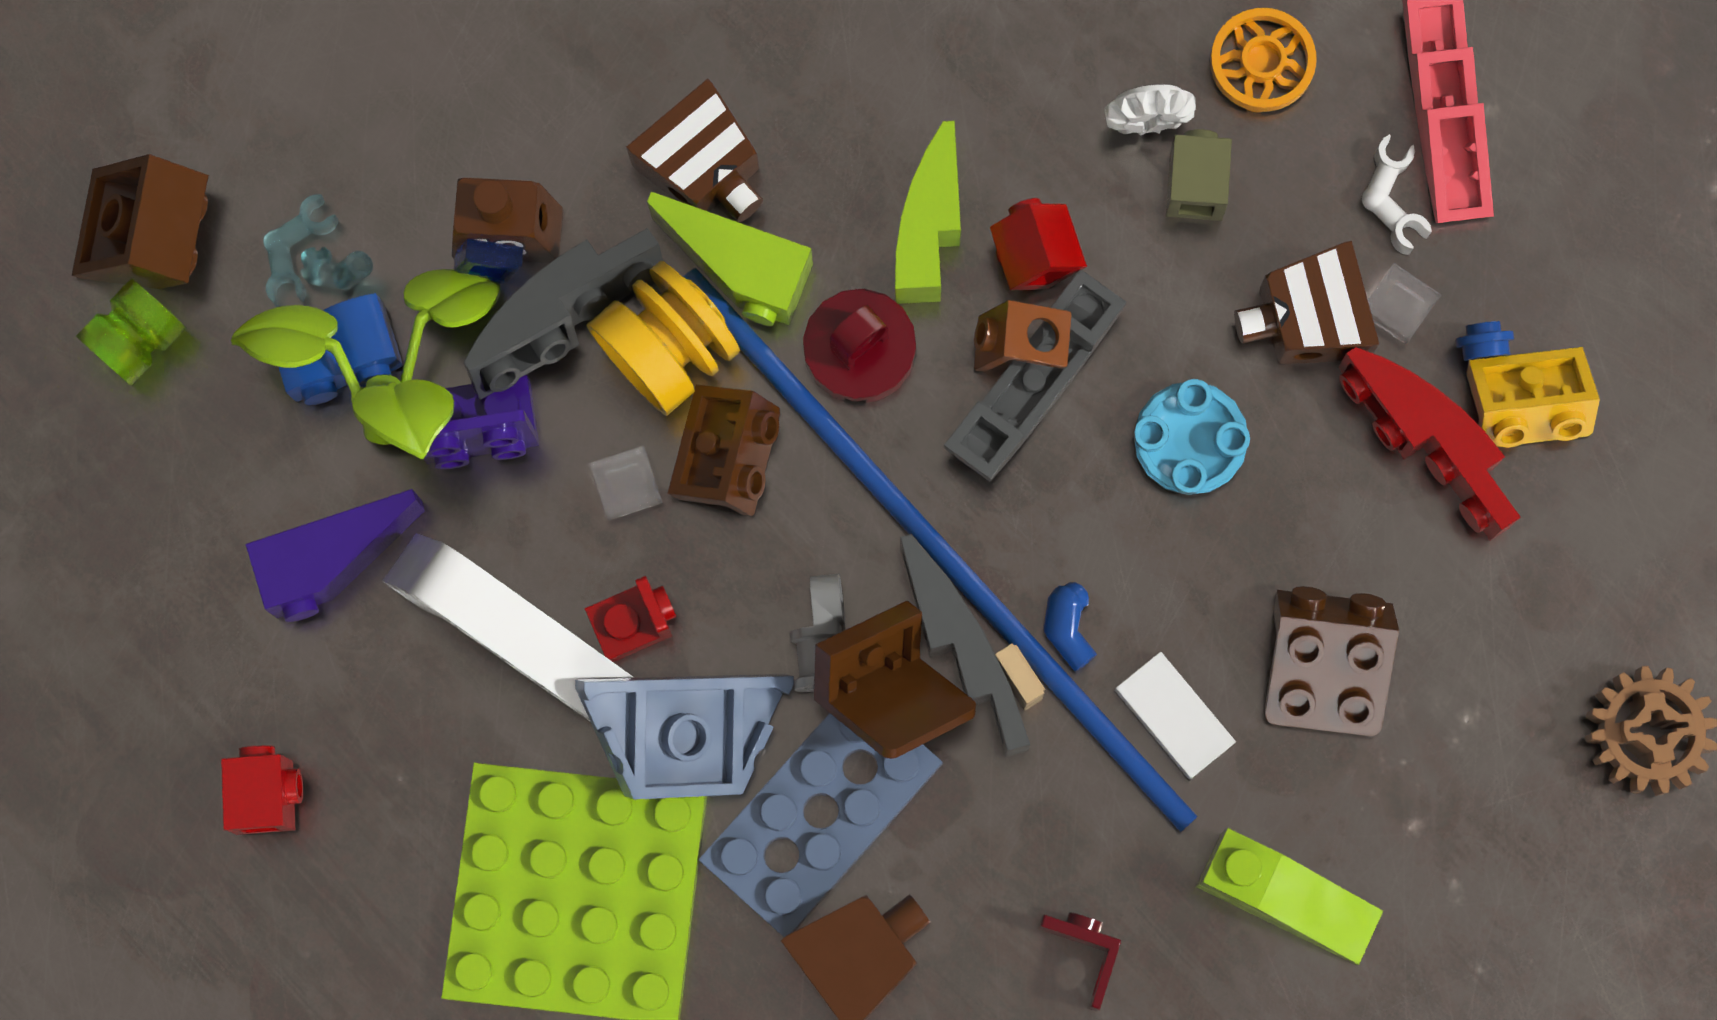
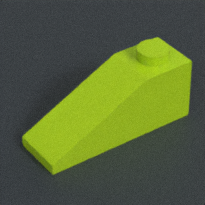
M654 192L650 193L647 203L652 219L736 307L743 309L742 315L765 326H773L775 321L790 325L813 266L811 248Z
M1229 828L1220 834L1196 885L1197 888L1356 965L1360 964L1383 913V910L1287 856Z

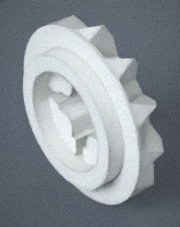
M1148 85L1130 89L1118 95L1115 100L1105 107L1107 127L1118 130L1122 134L1138 133L1140 136L1150 132L1160 134L1161 130L1177 129L1181 123H1187L1194 117V111L1196 110L1195 97L1192 93L1173 85Z

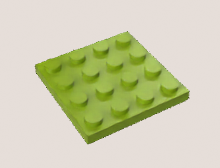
M474 763L441 999L623 1020H680L707 796L633 800L624 796L616 778Z

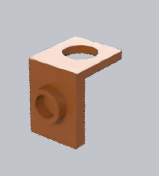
M1007 300L979 315L974 335L976 349L974 370L987 372L1009 360L1060 369L1067 367L1071 312ZM1033 320H1044L1052 326L1055 332V344L1050 351H1038L1030 344L1027 330Z

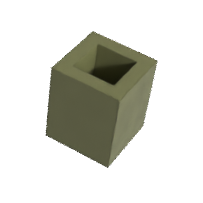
M1204 129L1189 130L1184 135L1174 136L1169 158L1166 217L1222 221L1228 205L1232 139L1218 138L1216 132Z

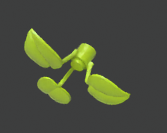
M455 269L431 270L417 275L410 280L403 292L404 303L409 308L419 311L414 319L400 380L391 375H377L367 381L366 387H360L340 342L331 338L338 330L336 318L323 310L310 306L286 305L257 314L234 332L231 345L241 347L247 354L258 361L284 368H296L311 364L319 360L326 350L331 352L351 391L353 413L357 420L363 424L364 437L375 444H392L420 459H424L434 439L450 421L454 412V399L447 389L430 381L412 380L424 326L431 319L442 326L452 328L477 321L485 316L498 301L501 293L500 284L496 281H491L485 276Z

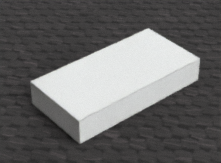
M1159 652L1114 690L1189 781L1236 743L1234 738L1162 652Z

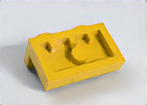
M1583 347L1469 360L1467 378L1479 416L1478 425L1497 447L1511 448L1521 444L1552 440L1570 441L1579 437L1590 436L1593 433L1600 398Z

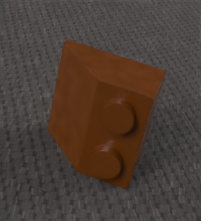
M151 154L92 169L71 276L86 280L155 289L187 284L189 276L193 273L197 264L198 252L195 245L199 224L205 216L208 206V198L205 192L209 175Z

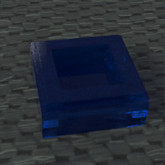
M467 239L455 252L454 271L507 282L522 267L524 247Z

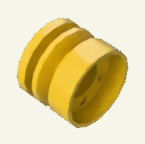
M659 261L649 272L653 281L662 292L661 295L643 280H637L632 287L637 300L644 309L637 315L621 302L614 300L586 326L601 349L629 382L658 411L668 416L695 392L692 381L683 368L687 363L691 362L705 374L713 376L719 369L706 347L709 346L715 353L727 361L734 358L740 352V348L728 330L723 315L709 297L690 279L681 276L666 262Z

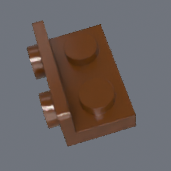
M696 385L668 494L678 500L727 506L741 515L753 516L758 499L763 494L765 488V470L771 447L779 433L780 408L755 391Z

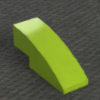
M955 121L942 122L926 148L909 188L901 215L896 247L895 302L898 304L941 302L939 247L960 246L961 223Z

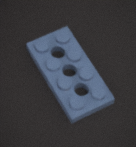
M829 713L698 860L780 935L786 937L795 932L943 765V762L924 745L897 758H885ZM865 752L875 759L878 769L875 777L870 782L854 784L845 777L843 765L845 760L853 753ZM820 795L828 796L836 802L838 817L831 826L815 828L806 821L804 809L808 801L813 797ZM779 839L793 842L799 850V859L796 866L784 873L771 870L765 861V852L768 846Z

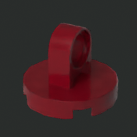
M865 288L841 291L823 301L810 316L803 336L806 367L816 385L833 398L843 401L848 399L852 401L866 400V403L877 402L896 392L910 375L916 354L914 326L904 308L886 294Z

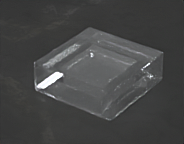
M1394 263L1368 298L1373 322L1407 344L1439 300L1441 294Z
M644 446L589 463L608 521L663 503Z

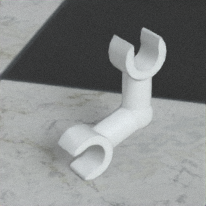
M1389 134L1383 138L1375 150L1374 160L1377 167L1368 187L1362 194V203L1366 209L1372 211L1392 231L1390 238L1394 248L1401 254L1409 255L1414 246L1404 237L1402 229L1405 227L1414 228L1425 239L1428 238L1432 230L1427 219L1414 213L1406 214L1389 196L1398 174L1407 169L1415 154L1414 145H1412L1402 161L1391 160L1386 155V146L1391 137Z

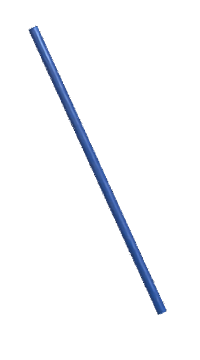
M697 268L687 272L683 277L694 282L715 304L723 315L728 330L747 358L908 534H912L954 585L1009 645L1018 646L1037 676L1180 832L1192 823L1198 816L701 272Z

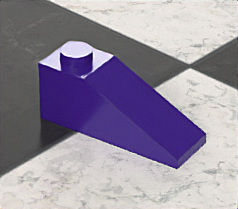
M413 489L245 544L265 610L277 619L284 617L286 622L303 620L319 612L318 605L336 598L425 512L420 497Z

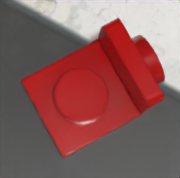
M646 576L635 580L637 586L584 608L604 656L612 662L673 637L667 621L677 616L663 585L652 589Z

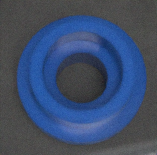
M1500 321L1483 322L1465 326L1467 336L1455 339L1456 348H1462L1464 361L1509 356V342L1514 341V332L1501 331Z

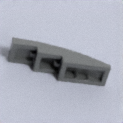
M912 534L900 537V549L915 604L922 611L921 626L929 656L934 657L953 652L963 692L968 697H971L976 702V705L989 701L991 703L1005 757L1027 752L1030 742L1011 686L983 629L951 580Z

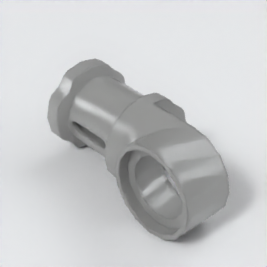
M840 573L810 576L813 626L792 630L789 633L790 642L796 644L799 678L794 680V690L797 692H814L815 644L842 632L841 625L845 624Z

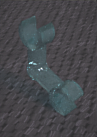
M314 194L307 197L301 204L299 215L281 227L269 231L264 237L263 244L267 251L271 270V277L266 284V293L275 307H279L277 290L284 283L295 285L297 297L302 303L306 298L305 286L294 273L289 248L312 233L316 235L331 233L338 225L339 220L334 214L322 222L310 220L312 211L319 208L325 202L322 194Z

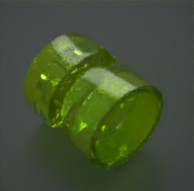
M131 278L110 299L112 311L108 315L97 313L76 335L82 343L130 386L153 364L150 353L154 349L165 351L186 329L172 313Z

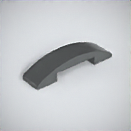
M1080 269L1051 306V308L1071 312L1067 367L1060 369L1013 360L981 402L978 400L944 444V449L990 482L1056 403L1109 331L1127 302ZM1043 321L1029 339L1030 344L1036 350L1047 352L1055 344V332L1046 321Z

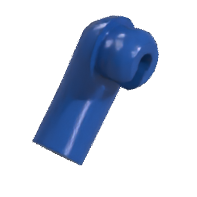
M1069 582L1064 586L1056 587L1048 597L1044 633L1072 670L1077 672L1093 660L1097 653L1078 631L1081 611L1089 604L1088 592L1081 584Z

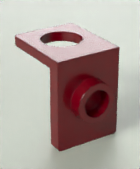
M1069 912L1066 922L1043 915L1038 927L1039 930L1105 951L1088 1009L1100 1010L1121 940L1100 933L1103 923L1083 915Z

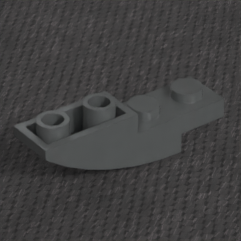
M648 228L599 255L586 239L537 272L504 303L478 336L464 361L474 392L479 400L494 392L509 389L519 378L544 364H552L561 360L569 350L579 345L574 326L584 320L594 319L614 300L620 301L634 293L632 285L637 280H643L650 287L655 283L649 270L659 261H663L659 243Z

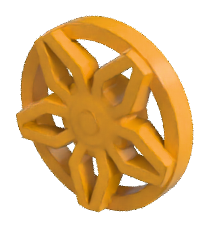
M1272 8L1249 9L1229 19L1216 35L1210 55L1211 73L1219 90L1236 105L1256 113L1275 111L1294 103L1307 90L1316 68V49L1307 29L1293 16ZM1254 21H1270L1284 27L1272 31L1270 36H1267L1264 30ZM1241 25H1243L1254 36V38L1250 39L1247 42L1244 39ZM1234 31L1236 45L1240 50L1233 49L1220 56L1221 47L1225 39ZM1294 34L1289 45L1284 48L1279 40ZM1299 42L1303 46L1306 56L1305 70L1294 59L1287 58L1294 53ZM1233 61L1240 62L1241 68L1238 70L1222 69V66ZM1283 70H1289L1300 82L1286 79L1281 73ZM1246 76L1247 78L1243 84L1244 94L1235 89L1228 80L1237 81ZM1273 81L1279 88L1291 90L1283 96L1269 99L1274 89ZM1254 82L1263 84L1264 91L1260 99L1253 98L1252 85Z

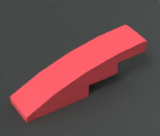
M1402 0L1416 117L1435 223L1494 217L1484 103H1478L1473 47H1468L1464 2L1463 0Z

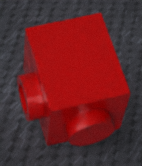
M1040 198L1026 199L1012 205L1008 209L1009 216L990 226L997 249V258L1003 267L1010 290L1048 289L1079 272L1080 269L1082 270L1087 267L1066 204H1042Z
M265 745L239 748V757L221 759L223 829L236 835L295 831V804H300L303 800V779L300 769L293 768V760L281 754H275L274 746Z

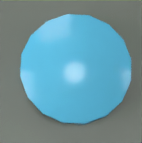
M1191 379L1184 383L1172 384L1150 398L1139 412L1134 431L1136 456L1150 478L1167 490L1192 495L1211 492L1231 480L1244 462L1246 450L1250 443V434L1246 426V420L1233 399L1217 387L1208 385L1202 380Z

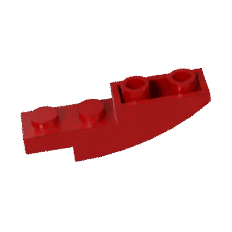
M1357 347L1346 353L1338 366L1342 372L1339 376L1340 383L1351 400L1356 404L1363 402L1376 421L1372 423L1374 431L1387 449L1390 451L1397 449L1405 460L1421 448H1424L1428 454L1425 457V462L1432 475L1442 485L1450 484L1462 501L1459 504V509L1465 521L1477 533L1483 531L1490 541L1509 529L1521 518L1489 474L1505 456L1486 432L1460 406L1438 388L1412 371L1382 356Z

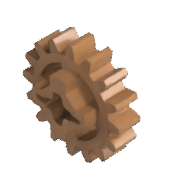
M1642 666L1635 670L1634 682L1625 672L1614 677L1613 683L1617 692L1606 687L1599 690L1595 696L1604 705V708H1593L1586 714L1588 720L1598 724V730L1585 736V741L1591 744H1600L1602 752L1597 754L1592 761L1595 765L1611 763L1614 768L1610 773L1609 781L1613 784L1625 777L1631 778L1630 792L1634 794L1643 792L1648 782L1651 783L1655 796L1669 793L1670 780L1679 790L1691 785V778L1687 770L1698 775L1706 772L1709 766L1700 755L1701 753H1711L1717 750V743L1712 739L1706 738V731L1717 727V719L1704 718L1701 711L1711 703L1710 697H1700L1695 700L1690 695L1695 681L1689 678L1679 685L1674 684L1673 669L1668 667L1660 671L1656 679H1653L1649 666ZM1632 696L1633 701L1629 703L1631 713L1625 721L1615 723L1620 707ZM1665 698L1672 701L1683 714H1679L1666 704ZM1649 722L1651 727H1660L1661 730L1672 729V731L1656 740L1653 735H1644L1643 732L1631 733V731ZM1688 739L1684 754L1672 766L1671 761L1675 760L1673 749L1680 740ZM1620 747H1624L1638 758L1639 765L1631 761Z

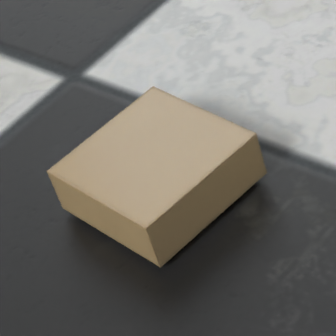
M1010 644L995 654L1011 686L1014 696L1023 710L1026 711L1042 701L1045 688L1018 646Z

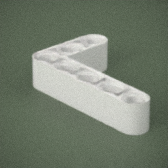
M416 533L382 580L390 588L421 609L452 624L588 721H590L575 689V679L634 678L475 563L437 540Z

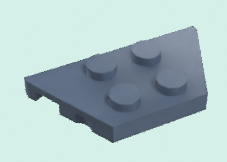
M787 674L575 679V689L625 797L633 800L743 794L754 771L755 757L765 747L774 728L769 725V721L782 694H790L794 685V676Z

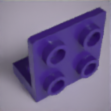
M524 375L519 378L509 389L494 392L479 400L474 392L472 384L445 388L453 396L454 412L450 421L434 439L423 460L427 464L435 463V468L453 469L468 465L470 463L469 457L491 454L492 458L496 460L514 459L525 455L526 448L539 446L531 384L528 376Z

